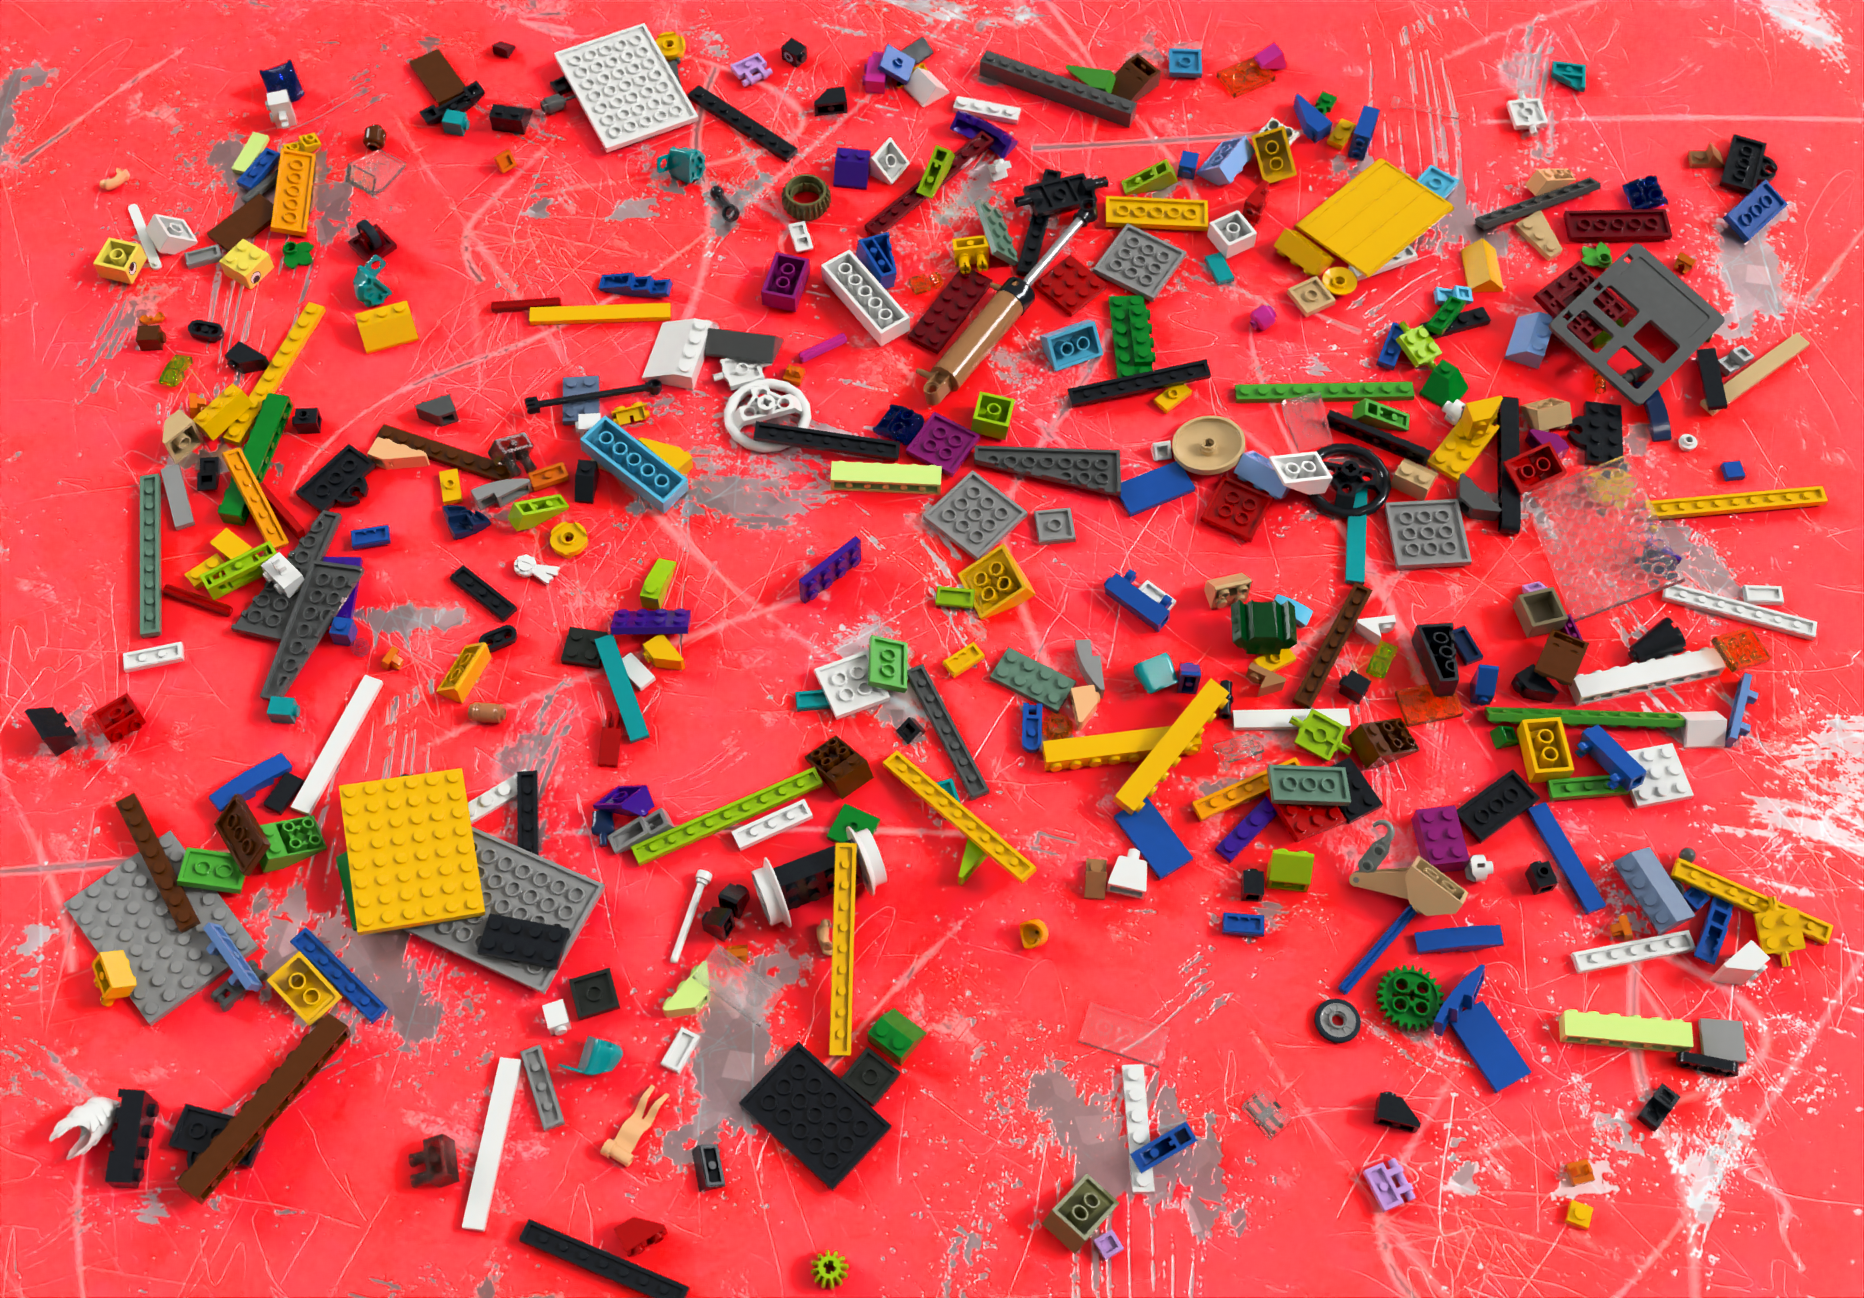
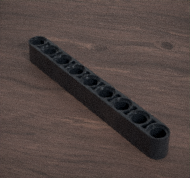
M1502 396L1503 399L1497 413V425L1500 426L1497 432L1498 505L1502 509L1498 517V532L1519 534L1521 527L1520 494L1503 465V462L1520 455L1519 399Z

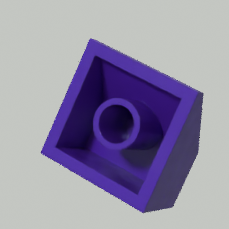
M838 147L835 158L833 187L867 190L871 151Z

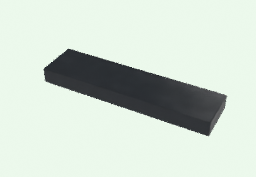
M464 565L450 576V580L501 621L505 622L517 611V607Z

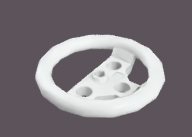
M772 378L755 380L741 386L729 397L724 410L725 428L732 439L746 449L762 453L781 451L790 446L753 441V439L743 434L740 430L743 426L754 424L756 421L761 422L795 412L801 416L797 427L808 429L812 419L810 403L803 392L789 382ZM770 389L784 392L787 395H778L771 392ZM752 394L749 403L737 409L738 404L747 395ZM783 403L789 404L787 407L780 406ZM748 412L754 413L753 416H746L745 414Z

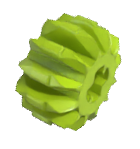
M826 1250L825 1257L818 1253L819 1261H812V1265L815 1268L811 1270V1275H817L814 1279L815 1283L822 1281L821 1288L824 1289L827 1283H830V1289L832 1290L834 1289V1282L841 1286L843 1283L840 1278L847 1279L848 1274L844 1271L848 1270L849 1266L848 1264H843L846 1260L845 1256L838 1258V1251L835 1250L833 1255L830 1256V1251ZM829 1265H832L834 1272L831 1271V1274H827L825 1267L829 1268Z

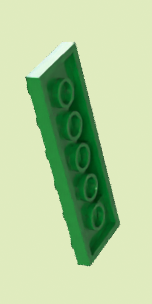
M1143 295L1109 296L1108 304L1117 378L1153 371L1152 363H1155L1156 355L1155 352L1151 351V348H1154V339L1150 338L1149 335L1152 334V324H1148L1150 310H1146Z

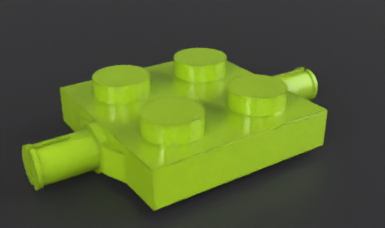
M1402 321L1399 326L1404 334L1396 339L1397 343L1415 368L1421 365H1428L1431 371H1433L1437 366L1433 360L1443 352L1423 325L1410 329L1406 322Z
M1314 709L1310 710L1307 718L1303 721L1294 716L1289 721V723L1299 728L1298 735L1293 744L1326 762L1330 761L1335 751L1340 750L1348 755L1352 747L1342 743L1343 734L1347 727Z

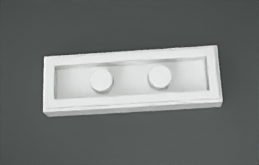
M182 642L123 653V666L126 673L185 661Z

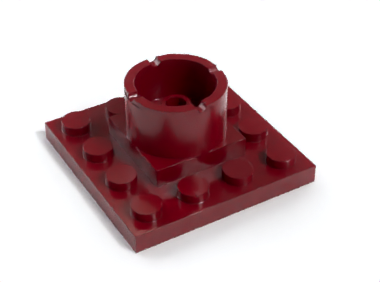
M1579 261L1537 292L1533 299L1554 319L1597 278ZM1598 284L1594 287L1598 292L1602 289ZM1607 288L1593 301L1614 322L1629 311ZM1583 312L1566 326L1585 345L1604 331ZM1568 314L1563 316L1567 321L1571 318Z

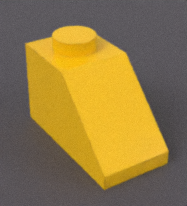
M658 634L643 644V656L648 663L652 662L655 667L685 669L684 659L664 634Z

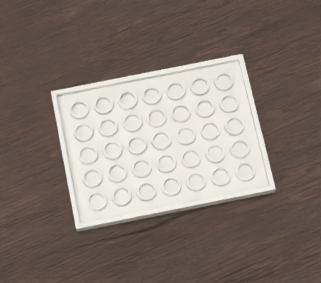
M645 23L554 53L558 65L606 152L699 121L696 111Z

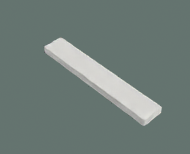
M1349 708L1314 709L1350 729ZM1311 709L1233 710V730H1298V727L1289 723L1291 717L1294 716L1303 721L1307 718Z
M1689 930L1573 952L1571 958L1577 974L1693 952L1696 947Z

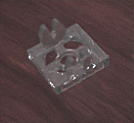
M1249 734L1213 745L1214 752L1218 754L1220 766L1225 772L1230 770L1231 762L1251 756L1258 762L1262 760V753L1265 752L1264 746Z

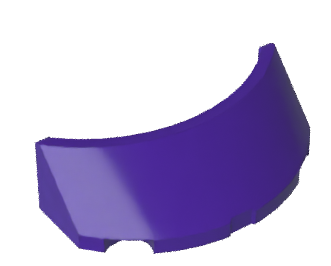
M957 111L950 127L952 131L970 139L974 138L981 131L985 132L994 139V145L989 149L1003 159L1009 155L1019 142L995 125L964 111Z

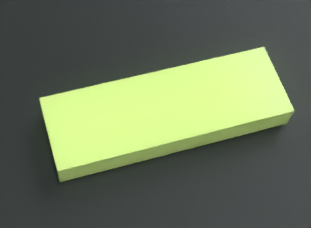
M252 133L231 168L233 173L243 174L264 151L270 140L268 135Z

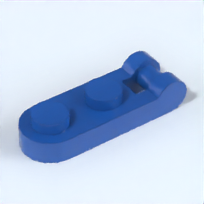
M1023 703L1022 748L1028 753H1035L1041 747L1042 703H1037L1036 705Z

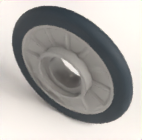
M1327 1000L1317 1008L1315 1013V1025L1318 1032L1331 1042H1348L1355 1038L1360 1030L1361 1020L1359 1013L1352 1004L1345 1000ZM1332 1017H1341L1343 1024L1340 1026L1335 1025L1332 1022Z

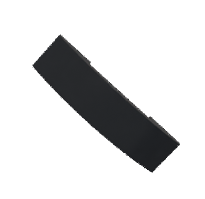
M475 81L462 88L464 93L437 108L433 104L419 113L427 125L442 123L447 109L466 112L484 96L485 91Z

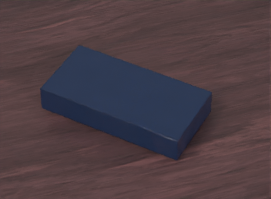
M1463 626L1453 630L1455 636L1454 648H1456V652L1464 665L1467 666L1482 660L1484 656L1466 627Z

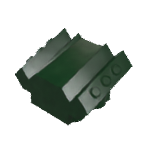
M1238 600L1231 605L1233 643L1239 648H1243L1246 654H1280L1281 649H1289L1297 644L1295 606L1291 602L1286 601L1280 605L1276 600L1273 602H1254L1251 600L1244 604Z

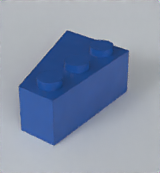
M889 232L858 240L857 258L884 289L894 287L897 270L894 256L892 255Z

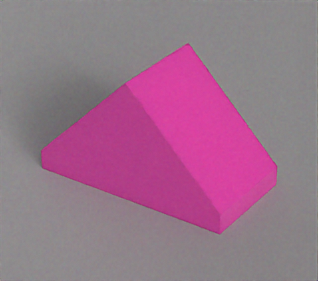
M1275 42L1253 57L1261 69L1286 68L1284 55Z

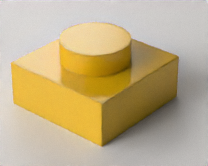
M1571 1200L1565 1223L1587 1230L1590 1225L1593 1207Z

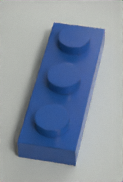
M266 147L236 181L237 185L250 191L279 162L280 153Z
M1392 323L1376 364L1392 371L1402 349L1396 339L1404 334L1398 323Z

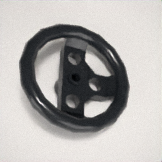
M1334 443L1317 450L1322 460L1336 454H1350L1362 458L1374 468V470L1360 468L1356 462L1351 460L1345 461L1343 464L1323 461L1326 468L1334 472L1331 475L1333 478L1330 485L1336 490L1335 503H1329L1320 494H1307L1311 503L1321 511L1340 519H1348V516H1362L1365 514L1369 516L1374 514L1385 504L1391 491L1390 473L1378 456L1366 448L1350 443ZM1366 476L1369 477L1371 480L1365 481L1362 477ZM1343 488H1347V489H1349L1351 492H1350V493H1345V492L1342 491V489H1343ZM1363 489H1371L1377 493V496L1369 504L1353 508L1356 493Z

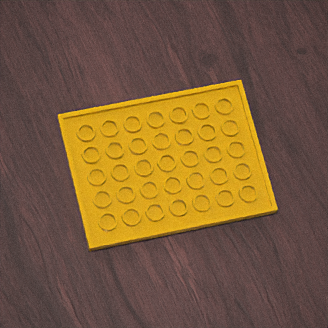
M462 768L339 785L358 936L485 915Z

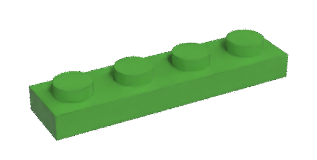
M1611 775L1552 779L1546 782L1550 801L1628 795L1630 791L1627 792L1621 785L1612 790L1607 785L1611 781L1609 779Z

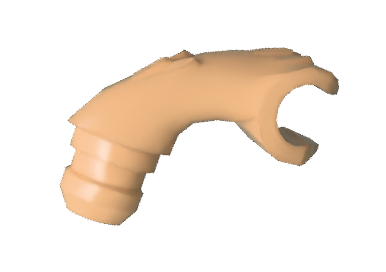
M116 168L117 175L112 179L101 180L99 186L108 191L119 187L130 178L128 170L124 169L122 171L120 168Z
M823 919L817 927V938L823 954L832 955V942L829 939L831 923L829 920Z

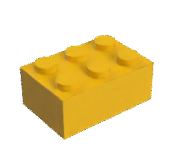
M1561 717L1522 720L1516 731L1529 783L1570 778L1574 772V766Z

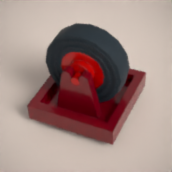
M365 219L356 225L359 235L348 241L349 246L366 264L374 255L383 258L397 249L396 243L377 224L372 226Z

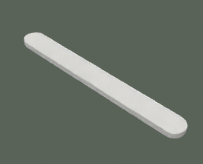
M131 204L128 206V211L150 266L153 270H159L162 264L155 246L145 230L146 224L137 204Z

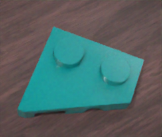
M1553 61L1551 65V78L1580 92H1584L1586 88V65Z

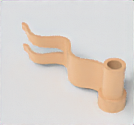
M651 1084L642 1095L634 1114L624 1122L614 1141L609 1138L605 1142L600 1154L607 1158L611 1157L629 1167L634 1159V1155L631 1153L638 1140L650 1128L659 1108L669 1097V1094L665 1093L652 1105L646 1117L642 1119L647 1101L655 1088Z

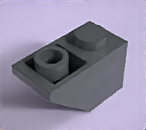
M450 394L415 405L419 419L442 427L459 421Z

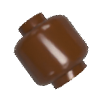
M380 125L368 126L364 132L363 143L369 150L379 151L385 146L387 133Z

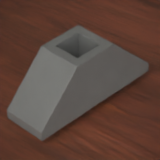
M1464 473L1460 474L1456 484V499L1459 501L1461 512L1469 519L1498 520L1502 511L1499 505L1493 502L1483 490L1476 486L1471 478L1467 477Z

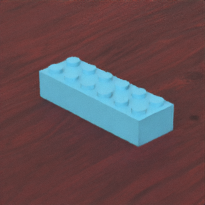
M606 415L580 438L581 450L663 514L688 491V479Z

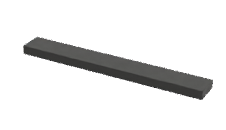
M1589 177L1476 217L1475 224L1486 230L1601 189V183Z
M921 664L907 670V678L971 801L989 794L988 786L924 665Z

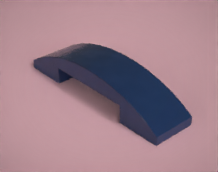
M1646 381L1633 382V387L1639 389ZM1657 389L1643 403L1650 422L1648 429L1653 442L1670 441L1672 439L1670 421L1663 398Z

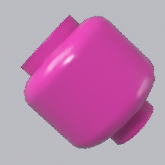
M1261 305L1251 312V320L1249 322L1255 330L1258 328L1260 331H1265L1275 323L1277 315L1271 306Z

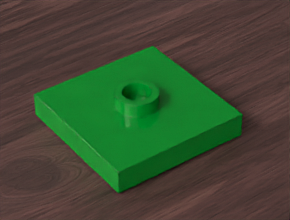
M844 803L827 834V839L835 843L848 841L846 827L848 826L855 832L868 828L873 836L880 824V819Z

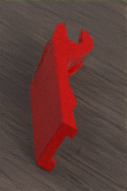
M611 711L607 712L605 727H602L598 756L599 767L614 766V768H618L622 728H618L620 724L619 712L615 714L613 727H610L612 713Z

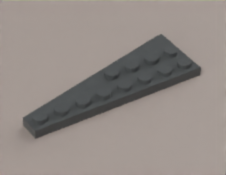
M975 445L974 464L1109 495L1121 496L1120 450Z
M323 510L311 525V529L306 536L301 537L298 546L288 554L287 560L303 575L304 579L311 561H323V557L326 556L342 520L341 514ZM266 581L263 590L259 595H255L252 599V604L247 610H243L240 619L236 624H232L231 629L233 632L281 642L300 590L288 598L284 593L279 594L272 581L270 583Z
M311 561L260 694L263 700L270 701L271 696H285L333 622L334 616H337L364 574L365 569L362 566Z

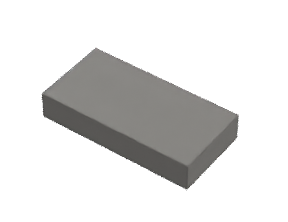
M219 244L184 253L189 270L219 262L223 258Z

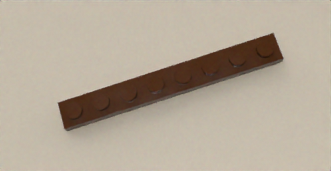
M383 424L375 439L377 437L387 438L394 443L407 445L411 449L422 450L427 454L429 460L492 481L512 479L516 472L513 466Z
M1355 582L1294 696L1293 703L1306 709H1311L1357 619L1363 611L1373 591L1372 589Z
M133 793L115 802L179 931L184 933L199 925L201 922L183 886L177 885L178 876L136 794Z

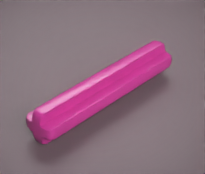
M844 333L834 336L800 352L799 358L801 362H806L846 343L847 337Z

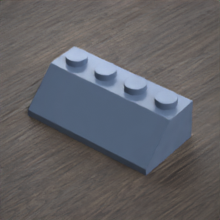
M1650 847L1630 852L1613 862L1614 869L1658 936L1696 917Z

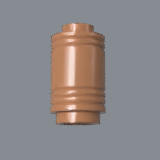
M474 702L469 705L468 718L476 722L501 723L506 718V708H503V704Z

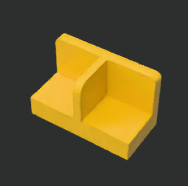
M225 528L210 542L214 548L223 554L227 561L253 549L228 528Z

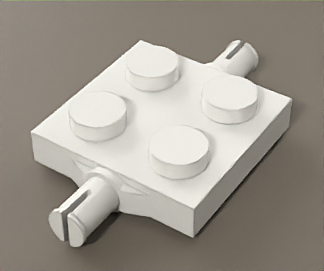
M1520 90L1517 92L1519 99L1508 101L1506 106L1514 130L1529 129L1531 136L1535 137L1538 135L1536 128L1547 127L1548 120L1540 98H1526L1524 91Z
M725 358L720 360L722 372L712 374L714 382L725 379L732 391L752 381L765 379L762 368L772 366V364Z

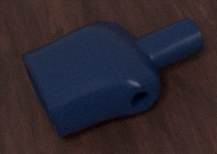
M597 810L592 812L591 832L593 835L599 836L600 847H607V835L615 831L613 813Z

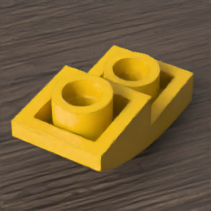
M315 133L298 136V142L285 144L283 148L312 153L321 146V142Z

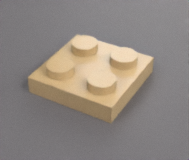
M1317 276L1287 290V294L1305 317L1326 309L1336 302V299Z

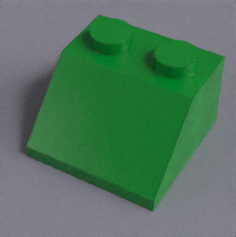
M893 1008L878 1019L867 1035L868 1042L901 1066L927 1035V1032Z

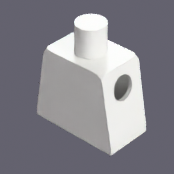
M1131 848L1128 850L1127 857L1118 856L1108 880L1106 891L1140 899L1145 898L1147 862L1139 859V850Z

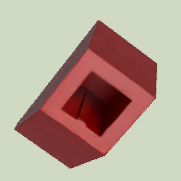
M635 1217L614 1228L628 1257L641 1254L646 1246L651 1243L657 1244L665 1238L664 1235L668 1234L664 1224Z

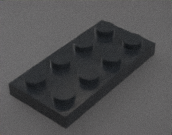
M1512 769L1458 808L1457 814L1460 823L1481 844L1536 804L1540 797Z
M490 913L477 953L483 956L558 970L570 930L569 928Z

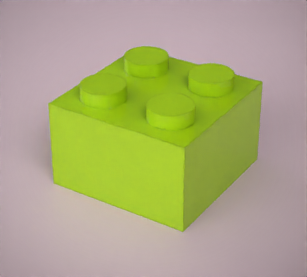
M980 391L971 430L977 434L1006 440L1015 399Z

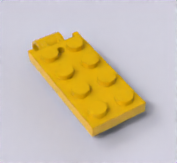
M1496 415L1485 436L1476 440L1466 439L1459 420L1429 458L1427 465L1457 482L1460 474L1467 472L1498 432L1500 426L1493 425L1498 416Z

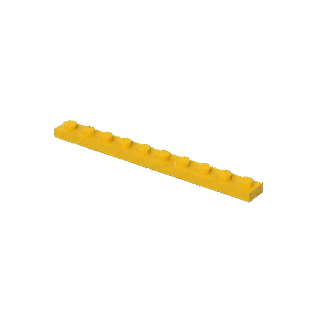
M308 302L248 397L253 405L231 424L223 437L225 442L240 447L243 445L250 434V430L253 429L256 423V416L262 409L263 400L266 399L268 393L275 394L326 312L324 306Z
M1823 486L1645 501L1643 509L1647 521L1819 506L1826 505L1828 499Z
M898 750L883 761V766L1021 884L1037 871L1035 865Z
M835 843L829 1055H851L857 843Z

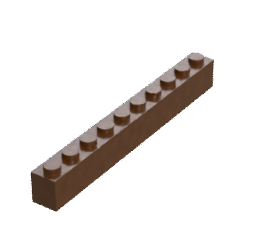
M330 1013L320 1018L311 1033L306 1034L302 1038L301 1044L287 1055L286 1061L272 1072L270 1079L259 1086L253 1098L243 1104L237 1116L228 1121L221 1134L216 1135L212 1139L210 1146L196 1157L194 1164L180 1175L179 1181L176 1184L181 1191L202 1205L350 1037L351 1033L348 1026Z

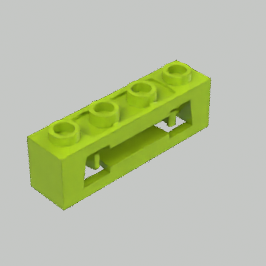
M269 540L199 576L212 599L216 600L262 577L264 571L261 565L277 554ZM263 551L264 555L261 557H259V555L256 554ZM220 572L219 578L214 579L212 575Z

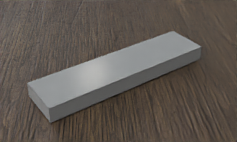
M176 464L160 469L176 530L194 526L195 521L180 465Z
M541 1044L520 1051L544 1131L546 1132L565 1125Z

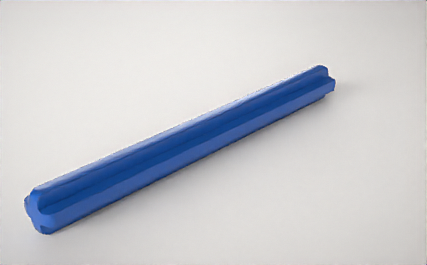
M1411 904L1338 987L1340 992L1344 995L1348 994L1418 912L1412 908Z

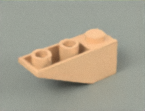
M1567 168L1537 169L1525 185L1535 196H1539L1569 185L1577 179L1573 176L1572 171Z
M377 437L367 453L368 458L375 462L376 466L387 470L430 465L427 454L424 451L411 449L407 445L394 443L387 438Z

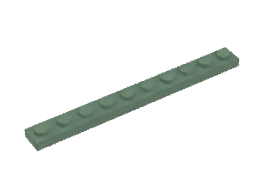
M159 473L140 476V635L142 638L162 635L161 477Z

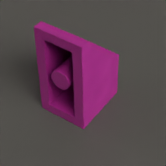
M1531 429L1525 439V442L1532 449L1550 441L1560 459L1565 457L1569 449L1567 442L1555 433Z

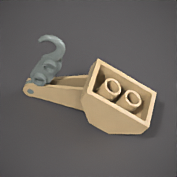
M1387 820L1374 822L1373 827L1378 825L1386 826L1387 834L1373 842L1359 860V870L1354 871L1350 875V884L1354 887L1409 899L1412 908L1419 914L1423 913L1426 916L1456 914L1464 904L1469 892L1419 855L1410 867L1377 869L1389 853L1395 829Z

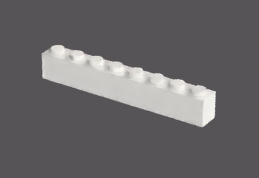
M1704 647L1695 652L1686 651L1681 655H1667L1662 659L1656 660L1653 658L1643 663L1634 662L1624 667L1615 666L1605 671L1596 670L1591 674H1578L1575 676L1572 685H1568V688L1576 706L1720 676L1726 665L1717 647Z

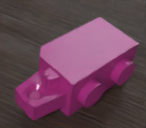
M873 51L872 57H868V63L864 65V73L866 75H863L862 85L865 86L866 93L885 94L887 74L878 70L883 52Z

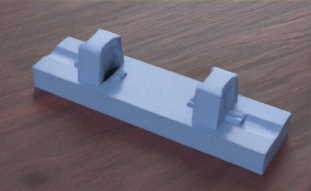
M1744 673L1738 681L1726 731L1725 746L1729 748L1737 741L1738 735L1746 737L1751 729V725L1742 722L1746 703L1754 704L1759 693L1749 689L1752 675Z
M210 922L206 924L203 929L212 940L206 950L210 955L218 956L221 953L233 971V974L227 979L229 983L237 987L242 984L246 990L258 992L263 987V984L223 927Z

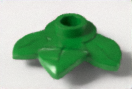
M290 241L285 243L283 246L285 265L290 269H294L298 264L302 266L310 265L313 262V258L309 252L314 246L309 242L296 244Z

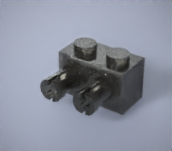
M525 432L495 439L488 451L496 467L505 466L512 478L522 473L516 464L517 461L522 464L526 473L537 469V466L529 456L534 445Z
M442 1133L424 1139V1150L408 1155V1158L411 1159L409 1164L412 1168L424 1163L426 1166V1171L410 1176L413 1188L416 1189L429 1183L442 1188L459 1182L455 1140Z

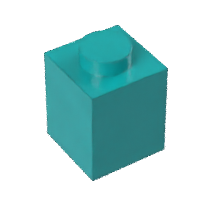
M447 109L442 119V125L445 133L464 136L466 130L469 129L470 121L467 118L466 112Z
M271 696L267 715L271 722L295 724L296 718L300 715V706L295 698Z

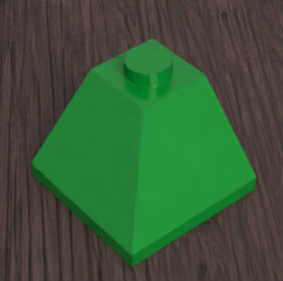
M1442 359L1432 371L1419 395L1443 408L1447 401L1454 403L1457 399L1460 400L1469 387L1459 369Z

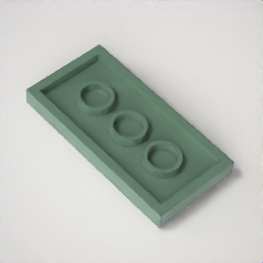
M981 199L976 200L974 204L992 255L1015 266L1019 263L1016 256L1017 252L1012 245V238L1008 234V227L1003 220L1002 211Z
M1008 647L990 675L991 681L1036 704L1042 703L1044 708L1058 714L1068 698L1071 688H1074L1076 685L1075 680Z
M1271 764L1267 767L1273 804L1349 806L1351 804L1345 767Z

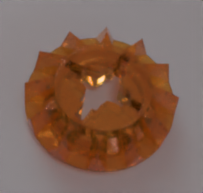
M1052 712L1042 722V731L1050 740L1066 739L1073 732V722L1069 719L1068 715L1065 716L1061 712L1055 714ZM1062 722V729H1054V723L1059 724Z

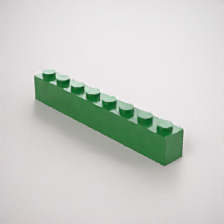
M267 394L266 399L262 402V409L256 416L254 428L250 430L249 440L243 447V453L258 483L264 480L292 412L293 405L289 396ZM231 476V483L225 490L223 502L218 507V514L223 523L245 526L250 511Z

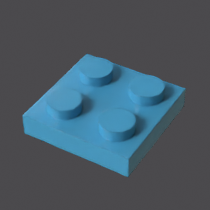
M1169 48V77L1202 78L1201 49Z

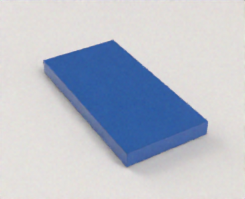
M1765 179L1729 211L1723 219L1746 243L1782 211L1788 203Z
M1175 461L1121 482V496H1118L1129 516L1132 517L1195 492L1196 488L1184 468Z
M1146 797L1143 801L1145 805L1139 813L1135 811L1130 815L1125 810H1122L1114 815V820L1134 847L1140 851V855L1158 879L1162 880L1193 861V856L1148 797Z
M1483 1000L1475 1004L1472 1009L1468 1008L1462 1011L1457 1023L1448 1021V1025L1495 1094L1532 1073Z

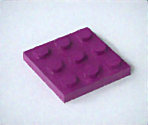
M933 412L907 447L906 454L928 466H942V473L953 477L979 442L980 435Z

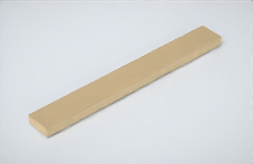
M1796 332L1725 383L1723 386L1727 405L1801 353L1810 343ZM1705 398L1699 404L1712 416L1722 410L1708 411Z

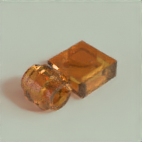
M938 272L931 273L928 278L925 273L908 278L914 295L931 291V287L940 289L944 282L941 274Z

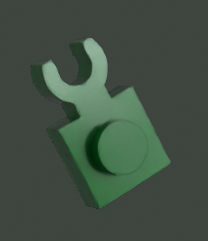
M1322 91L1316 101L1315 108L1326 116V112H1331L1338 97Z

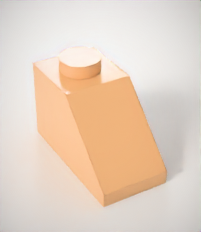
M1094 685L1071 688L1070 700L1077 731H1081L1096 712L1097 704L1100 703V695L1098 691H1095Z

